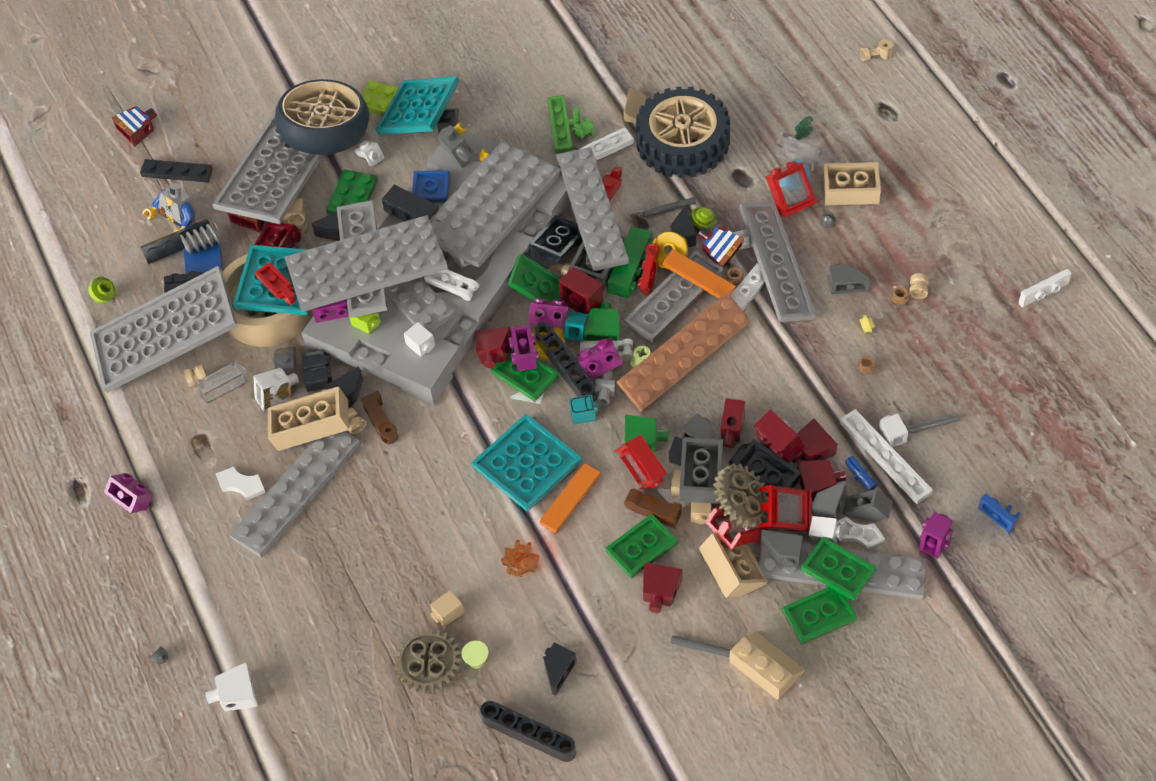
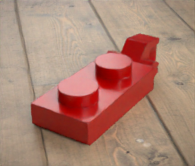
M617 165L612 169L611 173L608 172L602 179L609 202L621 186L622 167Z
M648 243L645 250L647 257L646 261L644 260L642 264L643 275L639 279L638 286L646 296H649L653 290L659 263L657 260L660 250L658 244Z
M271 262L255 272L256 277L278 299L284 298L289 305L297 302L291 283Z

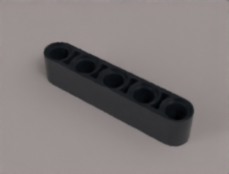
M546 322L538 323L535 327L537 344L577 397L592 395L594 399V382L551 325ZM546 332L548 334L542 336L539 333ZM556 346L558 349L552 350L550 347ZM566 360V361H568L569 363H568V364H562L561 361ZM572 375H579L580 377L577 378V379H574V378H572L571 376H572ZM589 389L591 392L583 393L582 390Z
M486 701L481 705L480 713L482 721L486 726L561 761L570 762L575 758V741L570 736L494 701ZM488 712H495L493 716H486ZM508 720L514 721L511 725L504 724ZM526 729H532V730H533V731H532L531 733H529V734L523 733V731L526 730ZM547 737L552 739L548 743L542 741L544 738ZM564 746L571 747V749L566 752L561 750Z

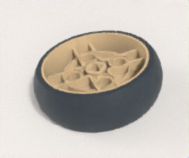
M328 79L305 81L291 87L282 95L275 110V123L282 139L298 151L316 155L334 154L351 148L364 136L369 122V111L363 96L346 83Z

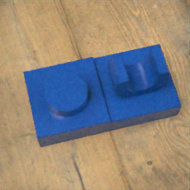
M985 494L980 499L978 509L1008 533L1014 530L1020 512L1011 515L1009 513L1012 509L1011 505L1004 509L995 498L990 497L988 494Z

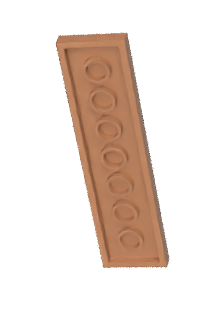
M727 292L616 383L641 412L750 323L751 320Z

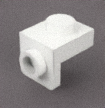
M363 141L354 150L357 156L366 158L371 167L385 158L378 143Z

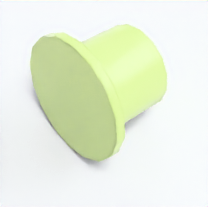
M638 346L635 348L633 358L630 359L632 368L636 367L651 354L648 347Z
M476 640L467 643L462 649V658L465 663L473 669H479L485 665L489 655L488 647L485 643Z

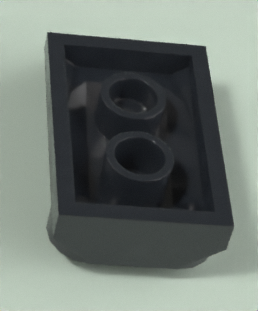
M555 215L529 243L530 259L546 269L559 262L573 247L579 246L583 242L578 224Z
M754 439L748 444H742L729 461L730 465L735 463L736 466L741 464L743 468L748 466L749 472L754 470V476H760L759 482L765 483L763 487L773 485L794 488L802 475L801 471ZM779 493V504L786 499L788 494Z

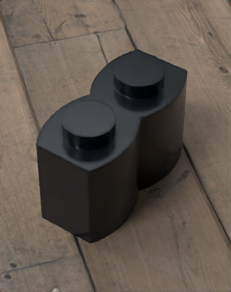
M324 350L302 353L303 374L307 392L326 389V385L333 381L331 370L328 371L327 366H330L329 355H325Z

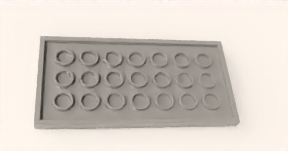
M271 116L214 201L213 208L280 224L323 155L304 153L292 148L280 136L276 127L275 117Z
M501 141L490 153V156L485 158L430 219L440 248L479 268L560 176L561 169Z
M428 215L285 256L302 312L448 269Z
M219 266L90 331L102 388L106 393L238 327L223 272Z

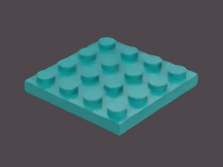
M457 76L403 80L375 129L376 132L381 135L433 131L460 82Z
M250 245L233 302L234 309L308 315L309 310L301 311L285 260V256L307 249ZM271 262L291 283L297 302L289 305L284 298L278 299L256 277L255 272Z
M525 414L471 464L481 475L525 511L529 512L582 462V457L528 414Z

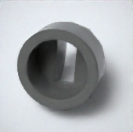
M825 212L821 217V225L825 228H831L835 225V215L831 212Z
M160 646L149 659L156 664H164V660L168 659V653Z

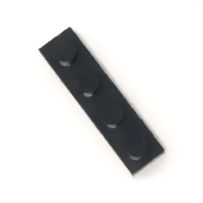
M145 159L140 174L142 177L209 183L213 168L212 165Z
M205 219L140 246L147 263H153L183 250L185 246L180 234L186 238V232L193 235V229L200 233L199 227L202 226L206 230V224L210 225L209 220Z

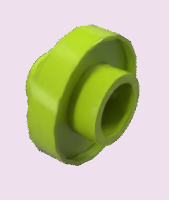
M696 207L690 214L693 225L700 230L703 227L708 230L713 229L717 221L716 215L705 207Z
M96 277L90 282L88 287L90 296L99 303L110 302L116 294L113 282L106 277Z

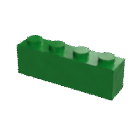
M631 226L624 242L629 264L613 268L607 282L609 294L629 299L631 293L635 292L637 278L642 276L643 261H646L647 254L645 250L647 244H652L654 241L652 239V231Z

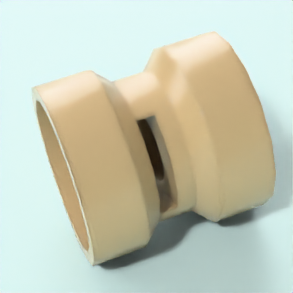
M300 212L289 215L288 224H295L301 232V237L306 235L308 225L305 215Z
M921 273L913 274L910 278L909 295L914 299H924L928 295L929 277Z
M202 364L196 365L193 369H184L189 387H193L199 382H208Z
M349 408L348 431L352 435H356L365 428L366 421L358 416V412L354 408Z

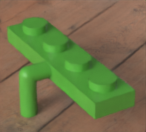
M564 95L547 97L555 154L573 151L569 126H574V123L581 122L580 109L574 108L573 119L568 120Z

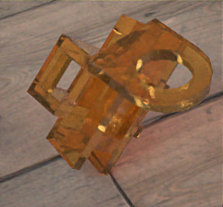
M517 539L514 549L505 547L506 555L505 558H501V562L504 566H508L506 569L507 574L522 577L523 574L529 571L535 573L540 555L530 553L532 549L531 542H528L526 546L520 544V540Z

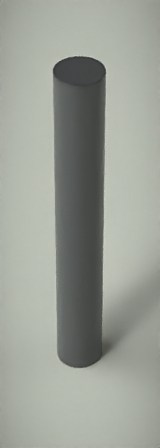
M692 197L642 211L645 218L694 205L696 201Z
M958 413L905 427L909 434L957 422L960 419Z
M672 635L671 644L730 658L731 649Z

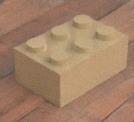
M878 162L823 165L822 179L825 206L879 204L881 185Z

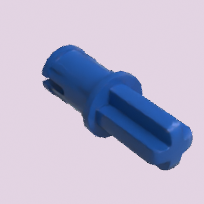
M854 456L849 457L845 461L847 467L855 475L854 478L859 480L867 491L874 490L878 486V483L868 473V469L863 468Z

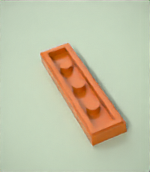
M674 249L671 250L663 261L662 265L719 299L727 292L731 295L735 290V285Z
M584 463L541 518L540 525L557 533L599 479L601 472Z

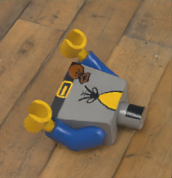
M172 183L169 188L163 189L152 203V208L144 209L143 215L150 213L148 219H154L157 217L156 210L158 209V213L181 229L190 226L195 221L192 199L181 190V186L178 183Z

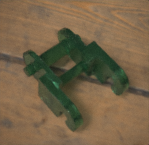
M811 116L805 117L795 127L797 133L794 135V138L796 140L806 138L810 134L809 131H812V127L809 126L813 121Z

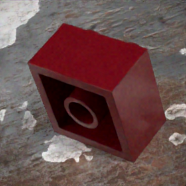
M573 266L559 280L561 300L568 303V307L577 313L588 314L589 317L590 310L592 308H600V303L604 302L601 282L591 278L583 270H578Z
M771 409L754 425L757 431L755 435L760 439V442L788 463L805 448L798 434Z

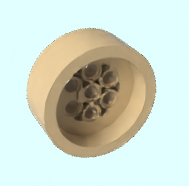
M246 254L233 261L223 271L238 327L228 332L238 341L250 346L271 347L283 344L304 330L311 320L313 310H309L308 315L234 309L233 302L248 255Z

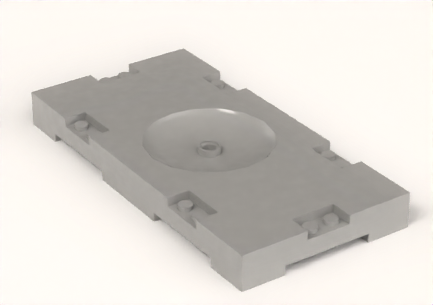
M465 131L462 135L473 153L480 154L481 150L485 149L490 154L499 144L469 131ZM440 144L428 160V167L425 171H450L449 199L482 162L480 160L469 162L462 168ZM560 174L479 268L469 264L461 269L452 259L449 252L441 249L447 263V270L476 281L479 284V288L476 292H473L471 300L466 301L461 296L426 283L455 312V317L431 332L434 337L435 346L429 353L420 357L406 345L404 333L413 324L387 297V311L379 312L381 322L370 334L352 326L349 316L316 323L313 316L301 332L306 350L311 352L324 350L325 355H329L331 361L336 363L342 361L353 367L359 366L362 371L399 386L402 392L434 406L452 380L453 371L475 341L476 331H481L487 321H492L513 290L512 287L508 286V282L517 256L523 254L530 259L529 243L555 215L562 217L571 203L562 175ZM408 187L407 191L412 193V188ZM434 203V204L438 205V206H439V209H440V208L443 206L444 203ZM389 214L378 229L403 221Z

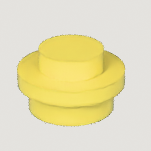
M864 315L863 318L859 319L864 333H872V328H875L871 317L867 318Z

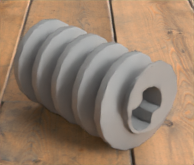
M213 222V228L209 224H206V230L202 226L199 227L200 233L196 229H193V235L186 232V238L180 234L186 251L193 255L194 248L200 252V246L207 249V243L213 247L214 240L220 244L221 236L215 222Z

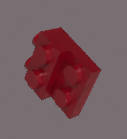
M267 223L254 245L293 248L301 240V232L295 224Z

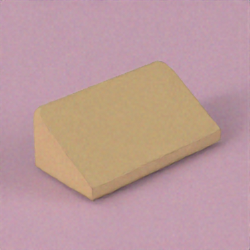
M629 88L627 94L624 122L636 123V115L639 114V108L641 105L645 106L646 95L632 88Z

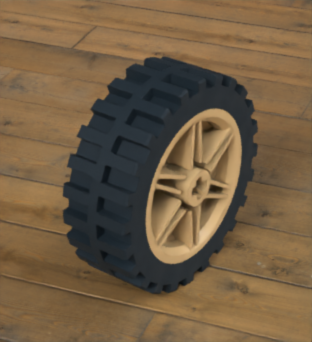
M681 86L676 87V90L664 89V93L660 94L657 92L654 94L653 99L648 98L645 101V106L641 105L639 114L636 115L637 151L640 152L641 159L646 160V165L650 168L654 166L655 171L658 173L663 171L666 172V176L672 177V174L678 175V178H684L683 175L696 177V173L701 172L703 175L707 173L708 168H716L717 161L722 162L724 154L728 153L730 145V116H728V110L726 107L723 108V102L720 99L716 101L714 94L710 93L707 95L703 89L696 91L694 87L689 86L688 89H682Z

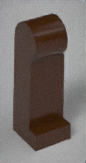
M377 390L361 398L362 406L381 440L385 444H394L398 440L397 429L394 424L389 422L381 408V405H383L382 398Z
M630 489L624 501V505L628 509L646 517L653 514L662 524L674 529L682 515V504L677 502L672 504L644 494L637 489Z

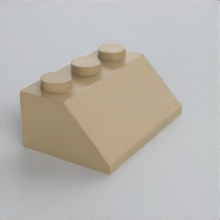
M712 533L699 547L725 598L742 597L768 583L747 544L731 550L716 533ZM729 533V535H730L733 539H735V537H736L737 534H738V533Z
M758 632L744 636L730 650L729 662L777 700L805 672L802 666Z

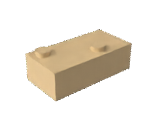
M339 386L268 408V439L278 451L349 430L348 399Z

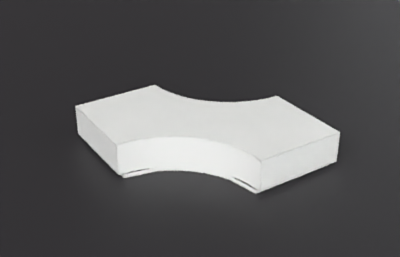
M234 467L216 473L222 492H239L244 495L246 500L266 493L259 475L245 476L237 472Z
M848 517L838 521L842 527L841 538L837 539L839 544L855 542L862 545L868 551L885 542L884 536L875 523L861 525L852 522Z

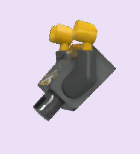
M458 123L455 128L450 125L440 131L437 137L441 145L462 168L469 162L479 160L483 162L486 157L490 156L485 149H482L480 154L473 153L462 137L466 128H462L461 123Z

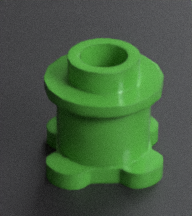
M587 116L583 117V122L574 123L572 131L576 138L583 139L588 134L591 136L595 135L594 125L588 120Z

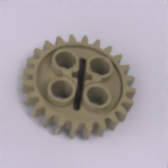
M734 463L718 472V476L715 477L717 482L713 486L717 490L714 491V494L719 497L716 499V502L721 503L719 509L725 510L724 516L730 515V522L735 520L737 526L742 524L743 528L747 526L751 528L762 523L766 519V515L769 514V512L761 511V504L767 502L769 497L765 495L767 492H759V488L763 487L765 483L759 482L760 476L755 477L754 470L749 472L748 466L743 468L741 464L736 466Z
M432 628L429 629L428 633L421 629L420 635L414 631V637L406 636L407 643L400 642L402 649H396L398 656L394 657L396 663L394 668L397 671V677L401 678L400 680L403 685L407 683L409 690L414 687L416 693L423 689L424 694H426L427 690L431 689L434 694L436 687L443 691L442 685L450 686L449 679L456 680L454 673H460L458 666L462 665V661L459 659L462 655L461 651H458L459 645L455 644L453 637L449 639L447 632L441 636L440 629L435 634ZM428 645H431L430 651H429V654H430L431 659L428 660V651H427V650H428ZM417 649H423L420 653H414ZM437 650H444L441 654L435 653ZM427 661H428V671H429V672H428V677H425V675H426V670H427L425 663H427ZM415 668H421L418 672H412ZM435 669H442L439 673H433Z

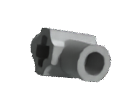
M612 370L602 374L601 379H596L595 395H598L597 403L601 406L609 405L610 397L615 396L616 380H613L614 372Z

